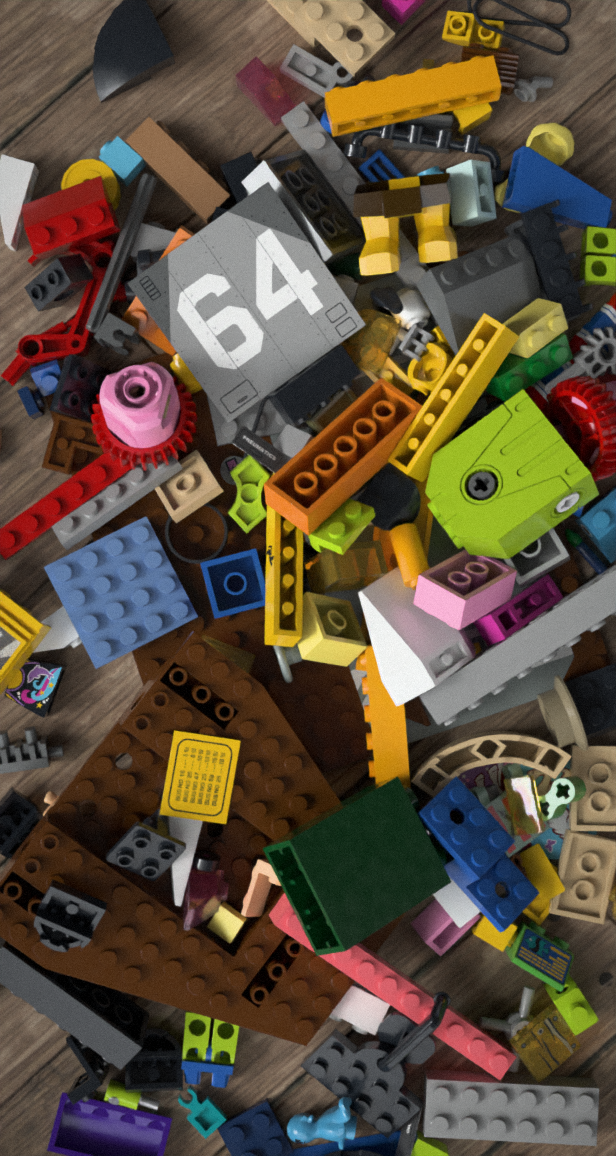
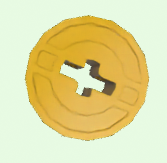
M95 159L80 160L72 164L64 173L61 183L62 190L102 176L114 211L117 209L121 198L120 185L112 169L101 161Z

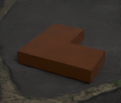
M56 413L42 468L70 475L77 449L103 455L102 446L97 443L96 435L92 430L94 424Z

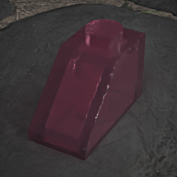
M257 56L235 75L237 87L274 126L281 122L282 116L295 108V105L276 76Z
M191 866L184 893V930H190L219 911L221 900L226 901L228 883H224V870L209 872L198 870Z

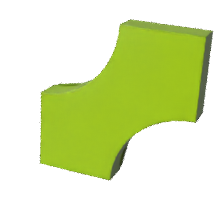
M250 455L230 471L237 485V496L234 504L228 510V514L246 533L267 516V512L261 502V492L264 483L270 477V473L262 464Z

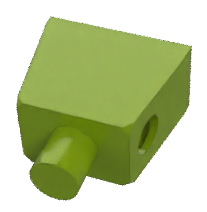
M568 974L565 987H568V989L561 994H558L559 990L549 984H543L575 1036L599 1021L570 974Z

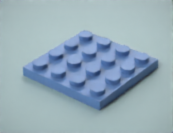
M147 516L44 567L96 669L198 617Z

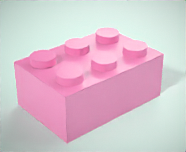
M465 549L419 574L413 604L423 609L426 613L446 622L449 626L461 630L511 600L517 570L492 557L469 555Z

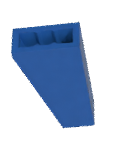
M522 146L513 153L502 205L503 208L522 213L559 199L561 205L551 208L555 222L584 230L587 226L606 228L609 225L613 214L610 209L612 203L610 198L529 147Z

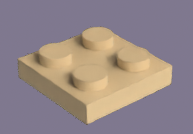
M198 450L180 460L179 463L183 469L155 488L175 523H178L224 492Z

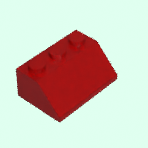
M102 176L22 205L24 228L34 256L41 260L121 231Z

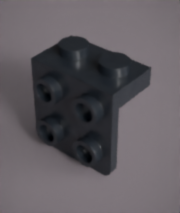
M69 1033L66 1037V1042L86 1071L75 1079L67 1094L74 1105L79 1100H82L84 1103L98 1093L96 1089L103 1084L110 1070V1063L106 1062L101 1055L91 1048L84 1046L76 1037Z

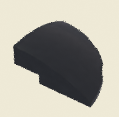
M146 0L122 1L112 11L104 26L101 27L94 47V64L92 67L101 103L150 80V75L175 64L174 55Z

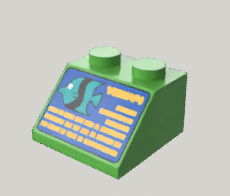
M521 921L516 929V932H518L516 940L511 947L506 946L505 948L511 962L562 992L574 959V954L568 949L570 944L558 936L552 939L545 935L546 929L533 921L530 924Z

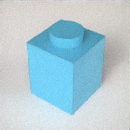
M118 136L113 141L109 140L100 150V161L110 167L115 177L127 187L146 166L143 158Z

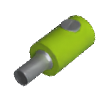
M110 1079L104 1097L105 1101L113 1105H121L137 1110L138 1105L157 1110L160 1100L142 1095V1092L126 1093L125 1083Z

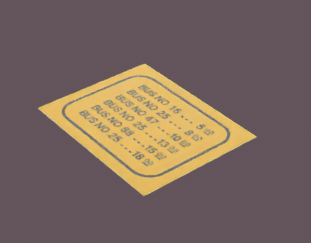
M174 730L159 815L226 824L241 740Z

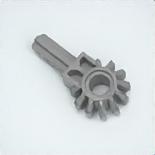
M605 327L603 331L601 328H595L593 336L588 334L584 336L588 345H581L580 350L572 355L574 364L545 385L548 394L551 393V388L555 387L557 383L572 377L591 376L594 379L599 375L603 376L605 372L608 374L615 373L616 332L613 333L612 327ZM606 344L609 349L608 354L605 358H602L600 350Z

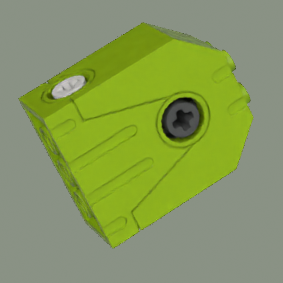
M524 389L504 402L505 405H500L438 450L432 457L425 490L426 495L431 501L427 506L457 548L461 549L464 546L469 555L510 559L576 512L578 507L581 508L599 495L589 470Z

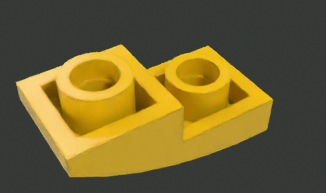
M447 11L442 40L460 46L479 43L484 45L485 49L495 51L501 47L503 35L479 25L473 13ZM481 19L484 23L504 31L505 25L503 21Z

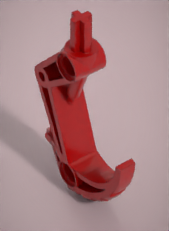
M100 238L57 254H81L85 263L93 269L91 274L94 279L86 286L75 318L66 323L62 321L39 335H26L20 339L18 348L15 351L18 355L1 374V377L12 386H15L31 365L36 367L56 359L57 361H63L69 354H75L80 357H85L88 354L94 333L86 329V324L107 268L97 267V264L102 257H112L116 243L111 240L102 242ZM34 254L27 260L33 267L42 261L34 256ZM122 279L112 302L116 300L121 302L127 301ZM71 326V329H70L69 333H68V334H64L65 332L68 331L67 328ZM33 343L39 344L38 353L34 356H28V346Z

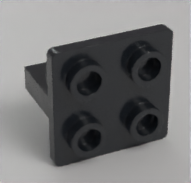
M75 354L66 356L50 411L92 422L91 415L95 414L92 409L93 404H99L96 395L100 394L102 383L106 376L112 373L111 370Z
M157 809L143 823L136 822L108 851L106 860L149 880L156 881L186 850V843L167 835L168 816L159 815L160 809Z

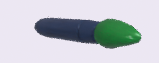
M570 529L565 530L568 542L573 547H576L577 551L598 575L608 569L589 546L583 542L579 534Z

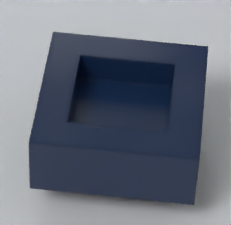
M28 386L17 390L29 417L36 419L44 415L41 407L45 405L38 391L33 392Z

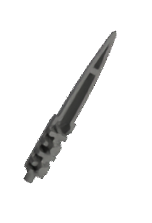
M34 726L24 729L26 742H23V739H19L16 743L10 744L8 732L2 730L0 731V774L49 767L51 758L64 756L63 745L50 747L48 736H43L38 740Z

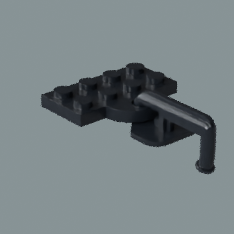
M446 992L436 993L431 1013L419 1025L401 1012L389 1014L378 1026L380 1042H365L357 1047L335 1028L304 1058L301 1067L339 1099L350 1097L352 1099L350 1108L388 1139L413 1117L423 1105V1101L403 1085L407 1075L406 1063L422 1064L433 1055L436 1049V1041L430 1034L440 1026L451 998Z

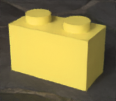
M540 298L534 300L503 323L504 326L519 336L509 353L525 358L532 356L568 329L562 305Z

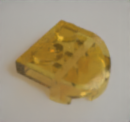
M363 309L358 311V314L366 325L339 345L344 347L357 368L361 367L380 375L400 331L402 321L373 309Z

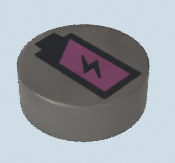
M230 456L221 464V476L227 483L236 485L230 471L243 458Z

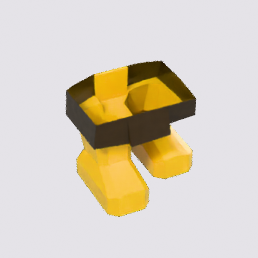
M450 173L391 179L357 185L354 192L353 218L361 217L366 236V243L359 257L361 275H376L399 271L402 259L399 219L405 216L414 215L418 232L419 262L430 263L458 258L456 232L449 226V207L453 198Z

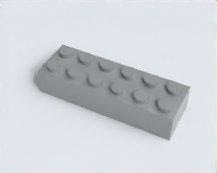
M425 1069L422 1114L424 1137L597 1146L599 1087L593 1078L505 1073L502 1079L499 1080L488 1072Z

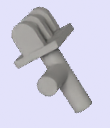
M381 316L375 322L377 328L390 334L382 348L389 355L393 354L399 342L402 341L399 349L406 356L420 362L422 360L421 354L423 351L427 352L428 350L426 347L427 343L435 339L433 335L415 324L407 332Z

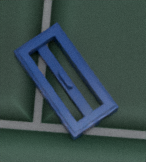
M380 149L359 167V171L370 183L379 182V180L370 172L369 166L383 181L391 180L375 162L377 159L383 163L396 179L406 178Z

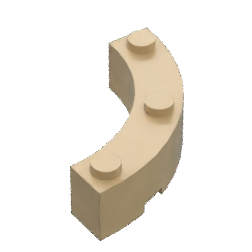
M513 731L481 732L457 739L438 749L411 774L410 780L434 797L454 777L460 776L461 773L477 766L503 762L522 764L556 779L572 756L556 745L529 734Z

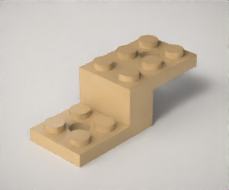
M267 0L314 49L321 43L353 77L395 38V33L363 0ZM351 29H358L363 34L361 40L353 42L347 38V33Z

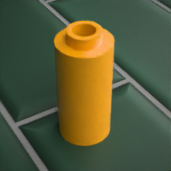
M407 523L390 530L389 536L405 587L412 588V590H416L419 574L430 568L416 525Z

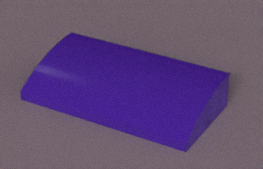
M62 1092L47 1151L67 1156L164 1155L172 1118L120 1105H113L95 1099H90L84 1103L82 1100H79L73 1105L67 1096L68 1093Z

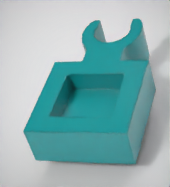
M188 1086L187 1091L193 1098L185 1100L180 1094L178 1102L181 1106L191 1110L187 1114V1120L206 1139L227 1120V1116L209 1096L201 1101L198 1098L196 1089L193 1086Z

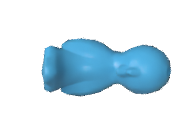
M350 1097L341 1098L339 1105L326 1110L320 1117H315L308 1113L294 1115L287 1125L289 1138L300 1145H304L317 1138L338 1142L339 1150H343L345 1139L354 1140L357 1116L351 1115L349 1108L352 1104V1099Z

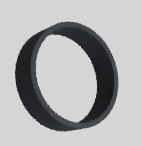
M209 503L203 506L216 511L222 519L224 539L218 551L206 559L191 560L180 555L173 547L170 539V526L173 519L169 516L165 527L167 544L170 550L181 560L194 564L213 560L223 551L227 544L228 525L226 519L215 506Z

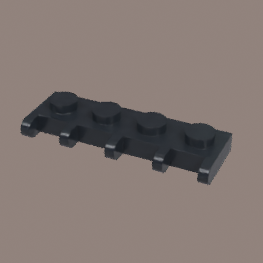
M559 199L522 212L520 215L548 301L560 303L565 319H569L592 310L594 307L592 303L582 305L577 288L585 285L586 282L584 278L574 281L568 261L576 258L577 254L576 251L568 254L565 253L559 233L567 231L568 226L567 224L558 227L556 225L551 208L561 205Z

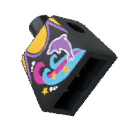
M28 658L7 686L4 696L40 717H48L67 666ZM0 663V670L4 666L3 663Z

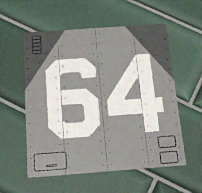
M269 182L262 185L127 283L228 423L366 325Z

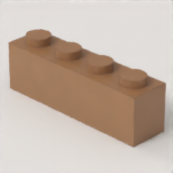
M148 117L126 139V144L143 158L145 165L206 225H209L212 222L216 206L226 209L231 203V197L228 194L231 190L222 180L218 179L215 181L209 175L210 169L200 159L195 162L188 155L190 153L188 147L180 140L175 142L169 136V129L161 121L158 120L155 123Z

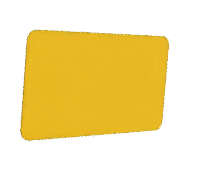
M535 844L520 853L523 859L522 866L525 867L532 885L540 892L538 896L542 902H546L565 891L562 882L540 844Z

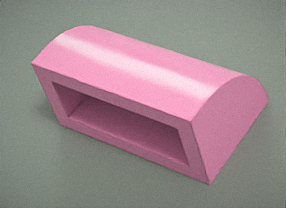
M435 899L410 924L423 941L438 955L442 956L481 916L478 913L459 928L437 899Z

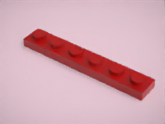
M110 452L104 453L0 529V554L5 560H9L52 529L51 526L131 471L130 461L122 467L119 458L112 461Z

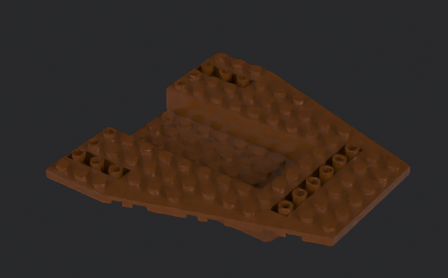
M192 631L177 652L151 676L9 860L0 875V937L45 969L307 1046L355 980L320 956H316L313 951L274 925L269 914L285 893L282 886L271 884L262 915L260 917H246V922L231 944L207 926L217 911V904L222 900L230 901L232 908L241 914L243 899L248 892L252 880V870L254 867L251 865V860L257 854L265 855L263 847L341 802L264 686ZM174 730L241 740L227 822L222 824V830L219 834L210 835L206 831L207 825L210 822L203 821L195 850L218 854L221 857L219 869L209 872L198 870L191 865L181 907L176 906L172 898L170 866L156 881H152L106 860L108 851L136 822L143 823L157 809H161V793L165 786ZM121 753H127L132 757V762L127 768H120L115 764L116 757ZM88 799L96 803V809L93 813L84 814L80 811V804L84 800ZM53 879L107 903L106 911L96 926L91 941L83 948L81 946L69 948L68 952L50 949L40 941V935L37 929L34 928V920L39 903ZM407 912L360 941V943L376 954Z

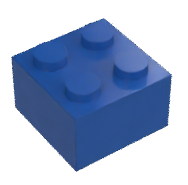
M257 549L200 563L215 619L265 606L266 583Z

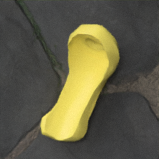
M556 122L536 126L531 131L526 142V147L531 148L559 167L573 155L575 145L571 131ZM508 179L495 186L494 200L501 207ZM504 208V209H506V210H508V211H512V212H515V213H521V212H518V211H514V210H510V209Z

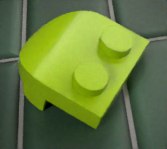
M349 498L308 536L311 546L320 553L324 548L343 555L375 517L374 508Z

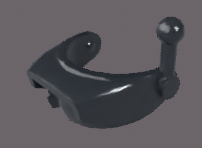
M392 287L373 289L370 292V299L375 312L379 317L381 316L397 325L391 312L400 314L403 311V304Z

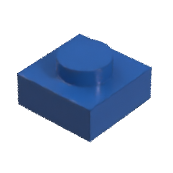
M57 359L31 368L30 372L40 396L44 397L55 393L61 374V368Z

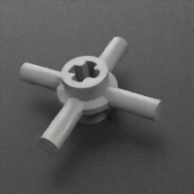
M524 986L519 1012L511 1013L506 1020L482 1016L479 1018V1028L504 1032L508 1041L512 1043L511 1051L517 1058L508 1069L511 1072H518L523 1049L521 1045L523 1043L529 1046L537 1037L561 1041L554 1034L552 1037L547 1027L538 1026L535 1018L530 1014L535 988L531 986ZM543 1028V1033L538 1035L537 1031ZM557 1029L558 1032L563 1036V1030Z

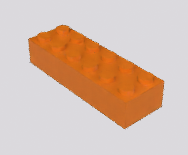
M380 378L264 483L266 504L309 536L388 462V458L421 410L422 405L383 378Z

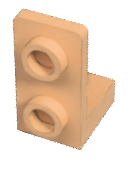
M258 859L257 864L252 870V880L248 892L243 899V909L241 912L243 916L260 917L263 913L271 884L281 886L268 859Z

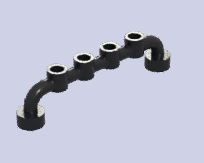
M397 123L357 131L354 133L351 143H345L344 155L358 158H366L367 146L362 145V143L368 136L485 155L490 160L492 181L504 182L506 171L501 169L499 152L491 145L480 143L481 137L476 135L464 134V139L452 138V131L437 129L436 135L424 133V126L409 124L408 130L397 128Z

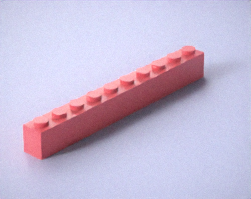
M284 893L270 912L269 917L276 927L314 952ZM360 942L344 952L319 955L417 1024H420L431 1013L435 995ZM450 1005L446 1009L440 1026L432 1033L499 1080L502 1079L517 1058L505 1043L485 1029L479 1028V1025Z

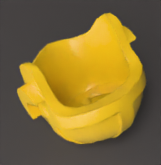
M436 342L433 344L427 343V352L424 351L420 356L422 360L418 362L413 359L408 367L407 374L412 384V389L421 391L425 396L432 393L453 361V358L447 353V347Z

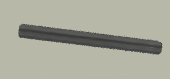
M145 173L140 179L87 321L86 329L93 333H97L109 312L155 189L157 178Z

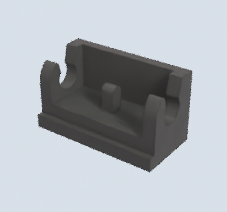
M110 313L107 314L94 336L103 348L107 349L109 347L125 356L129 355L126 349L121 348L125 339L135 344H139L142 339L136 328Z

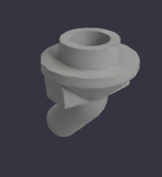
M543 76L516 79L514 93L523 102H534L537 99L536 89L551 88L553 79L552 77Z

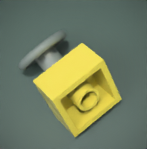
M306 592L303 595L302 638L293 647L273 645L284 681L291 683L293 677L289 665L301 662L304 659L347 667L367 648V644L350 601Z

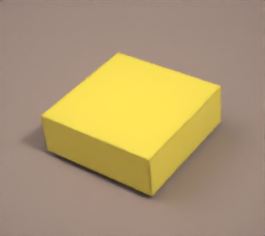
M223 902L207 927L231 944L247 918L226 902Z

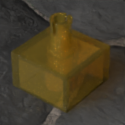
M380 540L352 543L343 555L326 548L321 553L304 562L311 593L315 594L362 589L388 573Z

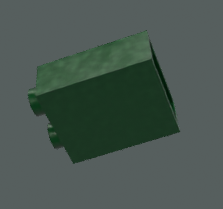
M398 776L366 787L262 848L316 956L347 951L451 883L444 868L446 865L445 852L434 838L427 835L417 815L420 811L419 801L409 787L402 785Z

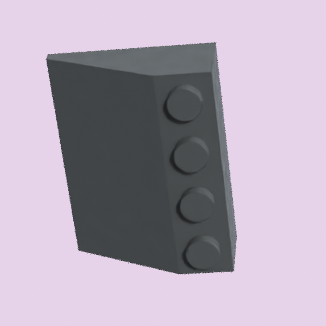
M304 150L263 160L242 181L248 196L265 183H270L326 267L366 243L365 233Z
M519 233L431 268L416 284L455 356L484 313L503 324L537 298L542 299L533 258Z

